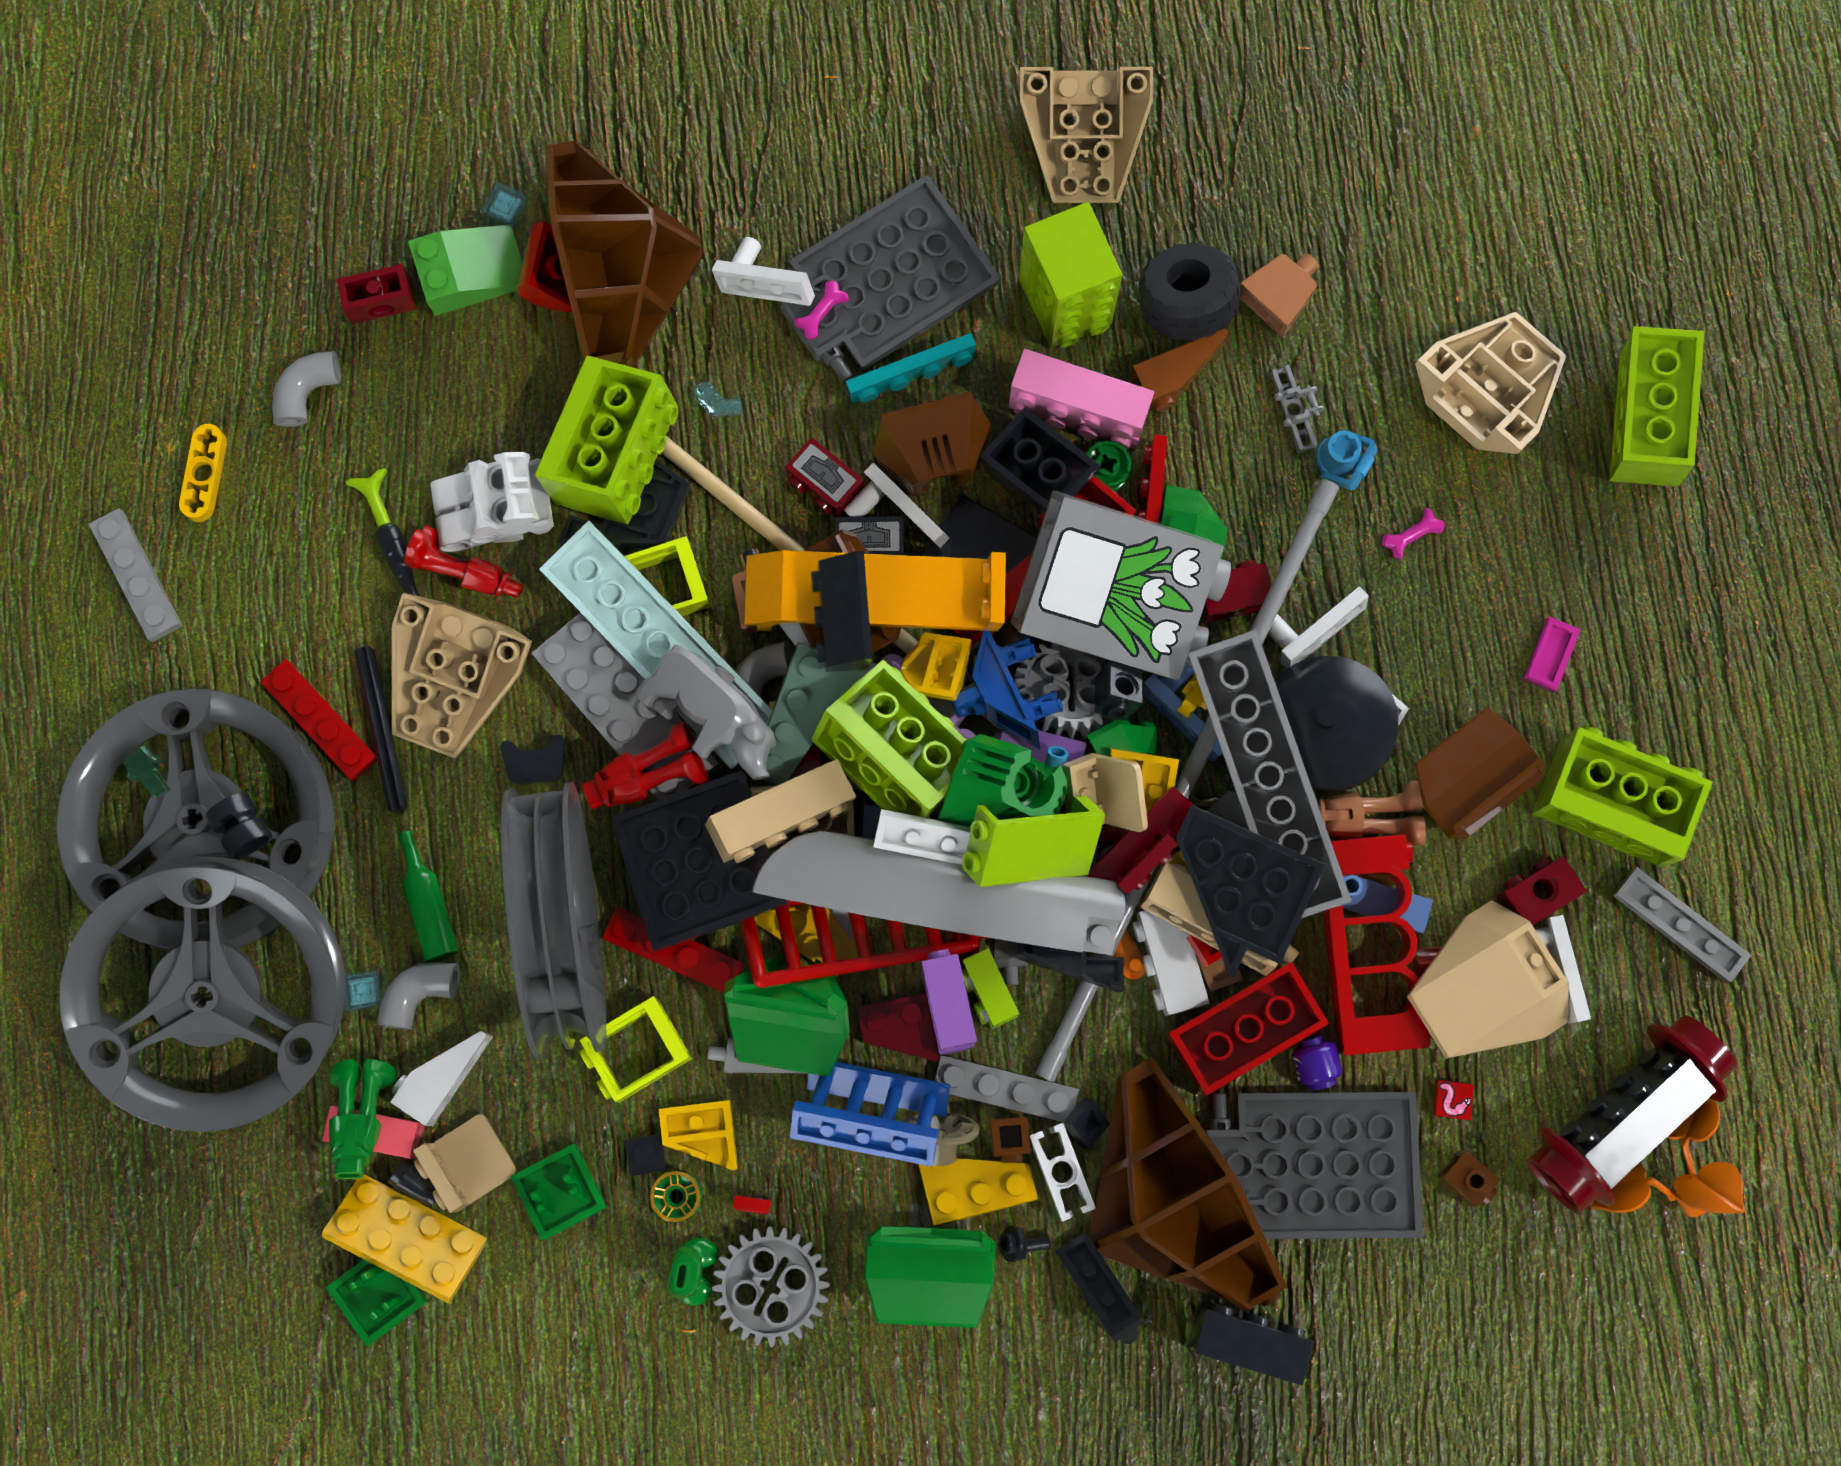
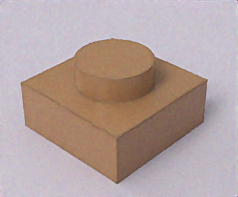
M1199 958L1197 959L1208 993L1243 980L1239 968L1235 977L1228 974L1223 958L1207 968L1203 966Z

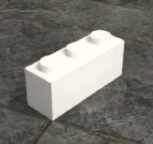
M1146 910L1139 912L1136 915L1137 921L1133 922V929L1138 943L1144 942L1147 955L1142 956L1147 976H1153L1157 989L1152 990V995L1157 1010H1163L1165 1017L1210 1004L1195 951L1186 939L1190 934Z

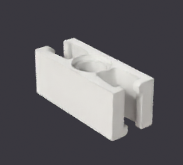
M1061 1123L1049 1128L1051 1134L1058 1132L1063 1150L1061 1156H1055L1050 1160L1047 1159L1038 1139L1044 1137L1042 1131L1029 1135V1140L1059 1219L1063 1222L1072 1218L1073 1214L1071 1210L1065 1211L1060 1194L1061 1189L1069 1188L1073 1184L1077 1186L1085 1203L1080 1207L1082 1213L1094 1210L1096 1207L1064 1124ZM1059 1161L1066 1162L1071 1168L1070 1178L1063 1183L1057 1182L1052 1176V1168Z

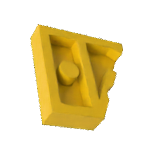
M731 1100L659 1109L662 1145L730 1170L738 1169Z

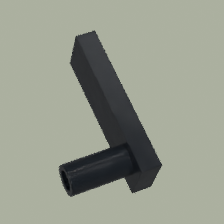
M1084 1232L1056 1250L1058 1257L1113 1342L1117 1340L1125 1344L1135 1342L1139 1335L1137 1327L1145 1322L1087 1233Z

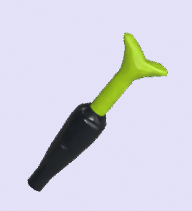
M385 468L379 469L370 478L348 479L345 483L356 488L368 500L378 526L375 533L377 544L404 593L420 596L415 584L413 570L404 564L407 550L404 536L399 527L390 522L379 495L380 486L387 470Z

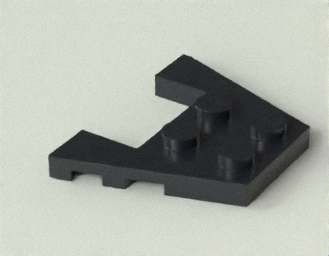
M655 460L652 479L649 484H645L640 496L639 510L635 515H632L629 524L626 525L605 518L602 524L592 523L616 548H651L669 542L691 489L690 485L661 462ZM568 515L557 541L560 547L581 529L588 520Z
M1017 942V959L1115 992H1123L1124 957H1087L1086 951L1082 953Z

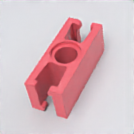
M330 1105L322 1139L324 1142L330 1143L329 1120L333 1116H337L338 1106ZM354 1109V1114H358L359 1110ZM376 1114V1118L382 1126L373 1151L417 1159L413 1150L421 1145L425 1125L416 1121Z

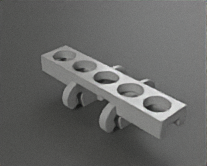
M1289 365L1278 370H1271L1270 374L1277 391L1274 398L1275 401L1281 402L1286 417L1283 424L1284 427L1290 428L1298 453L1316 448L1317 442L1309 418L1314 414L1319 416V412L1324 410V406H1318L1314 395L1317 387L1307 385L1305 389L1301 390L1300 386H1297ZM1278 374H1286L1289 380L1288 383L1281 384ZM1301 397H1308L1310 409H1303L1300 401ZM1288 405H1297L1300 410L1297 415L1288 413ZM1304 422L1305 428L1297 430L1296 424ZM1300 435H1307L1310 439V444L1303 446Z

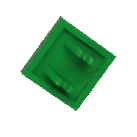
M573 1143L511 1176L541 1241H545L608 1208L577 1143Z
M364 1259L326 1287L366 1347L371 1346L429 1302L420 1288Z

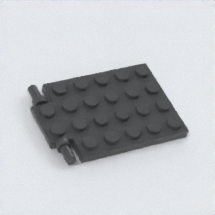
M926 174L789 260V266L792 271L807 273L815 297L810 306L783 302L779 309L815 361L818 362L822 359L827 367L833 368L842 383H846L854 375L842 359L844 355L839 349L841 346L844 345L860 369L864 371L1001 284V277ZM836 281L839 290L848 294L849 302L834 305L819 323L818 337L808 340L805 337L804 330L795 326L794 318H802L809 315L824 297L825 283Z
M1416 1092L1236 1094L1237 1130H1231V1121L1227 1119L1226 1094H1212V1119H1209V1130H1205V1132L1225 1158L1241 1184L1265 1239L1423 1238Z

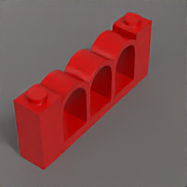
M1406 834L1331 841L1343 876L1372 873L1383 874L1394 882L1398 892L1394 907L1381 915L1344 918L1343 905L1323 911L1338 1054L1346 1056L1430 1048L1429 1039L1433 1038L1409 999H1407L1405 1005L1399 1011L1389 1014L1355 1017L1350 977L1351 975L1394 972L1400 975L1407 983L1408 994L1419 980L1418 976L1406 967L1412 962L1417 952L1418 939L1413 927L1408 921L1400 917L1407 911L1412 899L1410 882L1402 872L1403 870H1409V863L1413 862L1412 844L1410 841H1406ZM1384 922L1395 926L1401 933L1403 948L1399 957L1393 962L1381 965L1349 967L1345 926Z

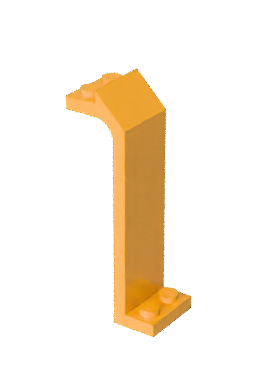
M781 550L746 556L744 625H757V631L771 632L772 626L779 623L815 624L814 606H820L819 592H812L811 571H817L818 560L847 553ZM991 552L987 559L864 554L870 626L998 631L1005 623L1006 553Z

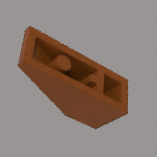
M1226 328L1217 331L1214 335L1207 338H1200L1133 365L1130 375L1133 384L1155 391L1149 411L1155 408L1158 412L1163 411L1175 404V400L1181 396L1223 348L1228 336Z

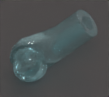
M702 382L697 386V401L710 415L728 416L743 414L741 398L723 399L714 390V385L710 382Z

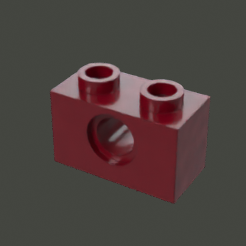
M403 264L336 279L342 309L352 324L418 309L412 280Z
M1549 855L1532 866L1535 871L1533 874L1524 878L1520 873L1503 883L1506 890L1498 894L1497 897L1505 908L1527 919L1533 926L1580 897L1587 890L1564 856L1553 861ZM1535 882L1545 886L1547 894L1544 900L1535 896L1533 892Z

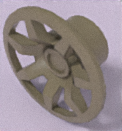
M919 1112L906 1117L903 1122L916 1125ZM946 1112L947 1118L945 1122L939 1123L937 1115L933 1114L930 1127L939 1129L933 1165L945 1166L953 1164L957 1159V1145L970 1142L979 1135L980 1129L977 1122L959 1113ZM958 1120L963 1121L954 1127Z

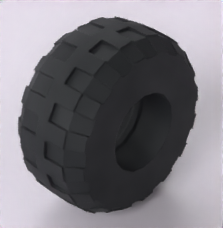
M1199 243L1173 245L1172 248L1164 249L1152 258L1140 275L1139 301L1143 317L1154 330L1172 339H1188L1192 341L1212 336L1217 331L1225 328L1239 309L1241 296L1239 272L1232 259L1223 252L1218 251L1215 247L1200 245Z

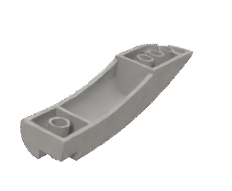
M828 831L799 835L773 852L760 868L752 892L902 923L1082 953L1087 951L1106 955H1113L1118 923L1124 921L1125 914L1124 891L1117 885L1116 881L1087 876H1074L979 887L964 871L961 864L874 848V838Z

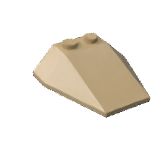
M1514 312L1436 342L1418 359L1415 365L1426 405L1478 450L1519 454L1540 431L1566 355L1522 316Z

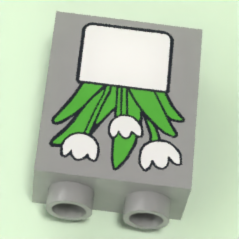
M1053 490L1010 623L1020 633L1179 681L1184 665L1193 667L1188 653L1207 646L1208 628L1199 626L1198 623L1206 599L1218 602L1223 596L1230 578L1231 563L1220 559L1224 546L1207 538Z

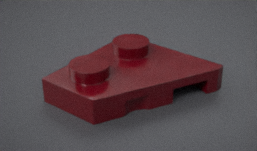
M926 993L857 1007L863 1042L865 1044L886 1048L933 1062L940 1061Z

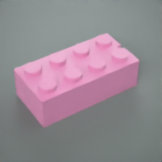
M1024 348L1011 384L1009 408L1014 409L1013 411L1018 415L1026 407L1037 417L1045 419V422L1052 427L1063 429L1066 426L1078 430V434L1085 438L1096 439L1099 437L1116 442L1126 450L1129 447L1136 449L1155 391Z

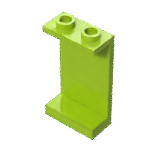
M1087 795L1074 797L1070 813L998 820L985 805H978L974 821L971 824L967 849L963 855L962 868L979 887L1030 882L1054 877L1088 875L1105 813Z

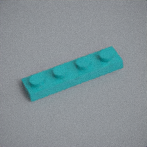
M972 333L847 380L846 388L851 403L853 404L858 401L860 403L870 402L876 399L881 392L889 389L898 391L907 387L912 380L920 377L929 379L938 375L943 368L951 365L960 367L969 363L972 357L976 356V343Z

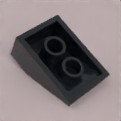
M1026 407L979 455L983 467L989 476L1014 495L1045 513L1053 490L1075 497L1101 469V466Z

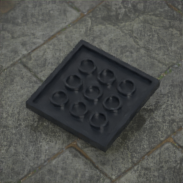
M744 770L610 817L654 952L789 905V901L786 899L752 892L760 868L772 854L771 848L764 844L755 848V854L744 861L736 863L733 858L724 863L705 826L711 815L753 797Z

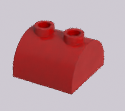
M545 221L537 222L531 228L517 293L525 300L540 307L572 312L552 226Z

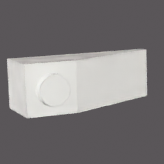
M480 1031L411 1071L408 1077L403 1075L392 1090L395 1096L390 1103L423 1125L433 1126L493 1036L487 1032Z

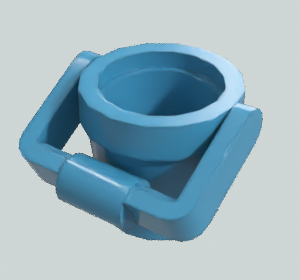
M1347 430L1338 431L1324 439L1315 455L1316 465L1320 472H1322L1320 478L1329 480L1339 487L1348 490L1356 489L1362 478H1365L1375 460L1374 457L1378 449L1374 440ZM1362 446L1367 447L1365 453L1360 457ZM1352 474L1349 480L1344 479Z

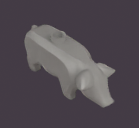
M674 645L671 650L661 657L654 674L641 683L637 690L636 698L650 708L657 699L654 709L669 721H672L675 712L680 708L685 715L700 724L695 733L697 736L691 747L704 759H707L710 752L724 743L729 744L736 761L754 780L768 778L766 762L770 749L776 747V739L773 731L766 726L752 701L732 683L735 677L724 667L718 665L715 668L702 656L684 649L680 645Z

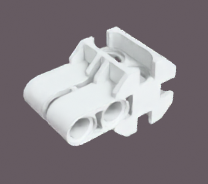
M504 452L494 455L496 462L487 464L477 460L468 463L464 472L431 482L434 514L439 516L435 519L439 550L443 552H457L490 542L519 541L524 539L523 533L527 532L537 535L549 532L554 526L550 497L534 476L541 459L529 461L530 454L525 452Z

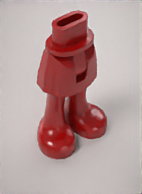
M426 525L423 530L417 529L414 532L404 557V564L406 566L456 577L462 580L460 587L479 593L500 597L507 594L514 598H518L522 594L525 584L512 579L513 573L509 571L505 573L500 566L476 556L466 560L449 556L440 551L436 544L438 536L435 528Z
M685 721L675 723L670 730L669 736L656 746L634 756L625 752L611 761L600 772L594 773L595 779L582 784L590 807L596 809L605 804L607 807H612L613 805L633 803L646 799L649 790L678 777H686L696 784L708 781L709 777L706 767L695 751L686 753L660 768L647 773L643 772V769L663 758L692 750L691 746L693 745L694 737Z

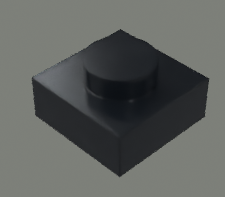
M1083 1097L1063 1122L1079 1147L1089 1150L1110 1125L1094 1099Z
M661 1134L625 1140L630 1176L667 1170Z

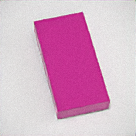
M1548 616L1545 619L1522 680L1555 693L1581 629Z

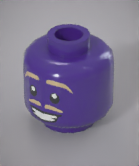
M1321 1035L1309 1036L1301 1040L1302 1046L1297 1047L1292 1052V1059L1299 1083L1308 1085L1309 1090H1319L1336 1085V1079L1342 1075V1065L1336 1044L1332 1041H1322Z

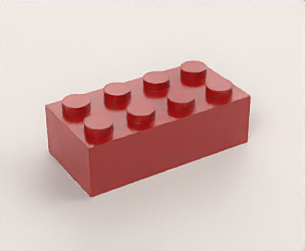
M1290 962L1165 1036L1200 1096L1204 1097L1328 1025L1329 1022L1293 962Z

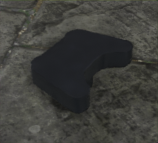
M554 735L547 746L538 750L521 751L508 740L503 741L500 745L508 778L515 785L553 782L559 780L563 775L566 741L561 735Z

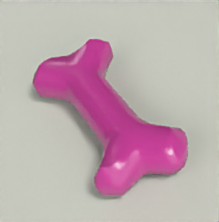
M836 281L826 282L824 297L809 315L802 318H794L795 326L804 330L805 337L808 340L817 338L819 323L834 305L849 302L848 294L839 290Z
M1425 508L1419 523L1398 535L1385 534L1381 544L1383 547L1391 549L1394 558L1401 560L1403 551L1408 544L1430 532L1442 533L1445 523L1443 520L1435 518L1432 509Z

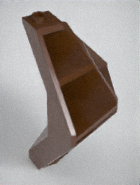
M578 140L545 146L549 215L583 358L585 360L588 355L634 368L703 258L699 235L621 180Z
M1152 1057L1118 1077L1094 1203L1096 1209L1093 1210L1088 1235L1101 1256L1232 1302L1245 1312L1260 1303L1264 1307L1281 1297L1279 1292L1287 1288V1285L1241 1184L1225 1158Z

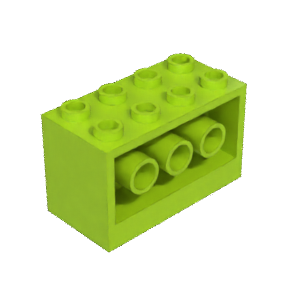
M1089 201L1024 227L1019 281L1050 349L1057 346L1066 348L1075 344L1079 337L1089 333L1095 336L1105 332L1109 325L1112 324L1123 274Z
M1632 327L1619 352L1609 481L1679 487L1695 466L1705 331Z
M586 356L534 475L556 505L626 525L629 524L632 515H635L639 510L640 496L645 484H649L652 479L655 460L665 448L668 429L670 425L675 423L678 416V405L662 376L611 361Z
M885 660L878 663L825 710L811 738V741L832 761L838 759L844 773L881 809L932 819L941 810L952 774L962 752L960 748L963 742L967 740L955 729L953 722L948 717L941 715L934 709L927 697L904 680L902 673L897 668L891 667Z
M1578 727L1560 739L1532 815L1660 868L1685 859L1713 781L1703 778V773L1691 767H1682L1681 769L1669 764L1670 760L1660 754L1649 753L1647 755L1637 751V746L1631 742L1617 739L1615 742L1603 737L1604 733L1594 727Z

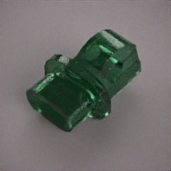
M147 745L138 748L123 759V763L129 770L127 778L131 781L141 779L154 799H159L170 791L168 784L156 769L162 763V759L159 755L154 756Z

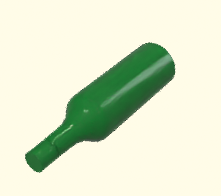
M412 831L401 832L398 834L406 862V874L402 887L425 962H433L453 956L459 952V948L437 876L421 861Z

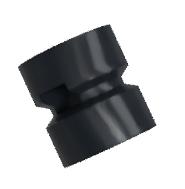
M246 792L223 799L206 813V818L214 832L223 834L221 844L230 859H240L254 853L265 846L273 836L262 818L255 817L258 809Z

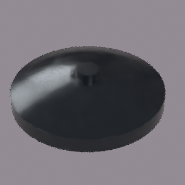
M1319 656L1295 663L1274 679L1313 791L1326 793L1352 789L1371 779L1387 763L1394 750L1398 736V712L1391 691L1373 670L1348 658Z

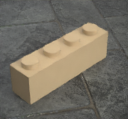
M838 759L711 815L705 826L723 862L725 863L734 858L735 862L739 863L755 854L754 849L766 844L768 848H772L787 840L786 834L798 829L799 833L802 834L818 826V819L827 815L831 819H835L850 811L849 805L856 798V795Z
M1164 864L1158 871L1140 908L1219 950L1189 870L1179 864ZM1250 950L1246 951L1241 962L1265 976L1274 970L1278 964Z

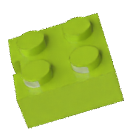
M989 948L962 960V975L966 992L973 991L978 1000L973 1007L981 1024L985 1025L988 1023L992 1030L1016 1019L1019 1012Z

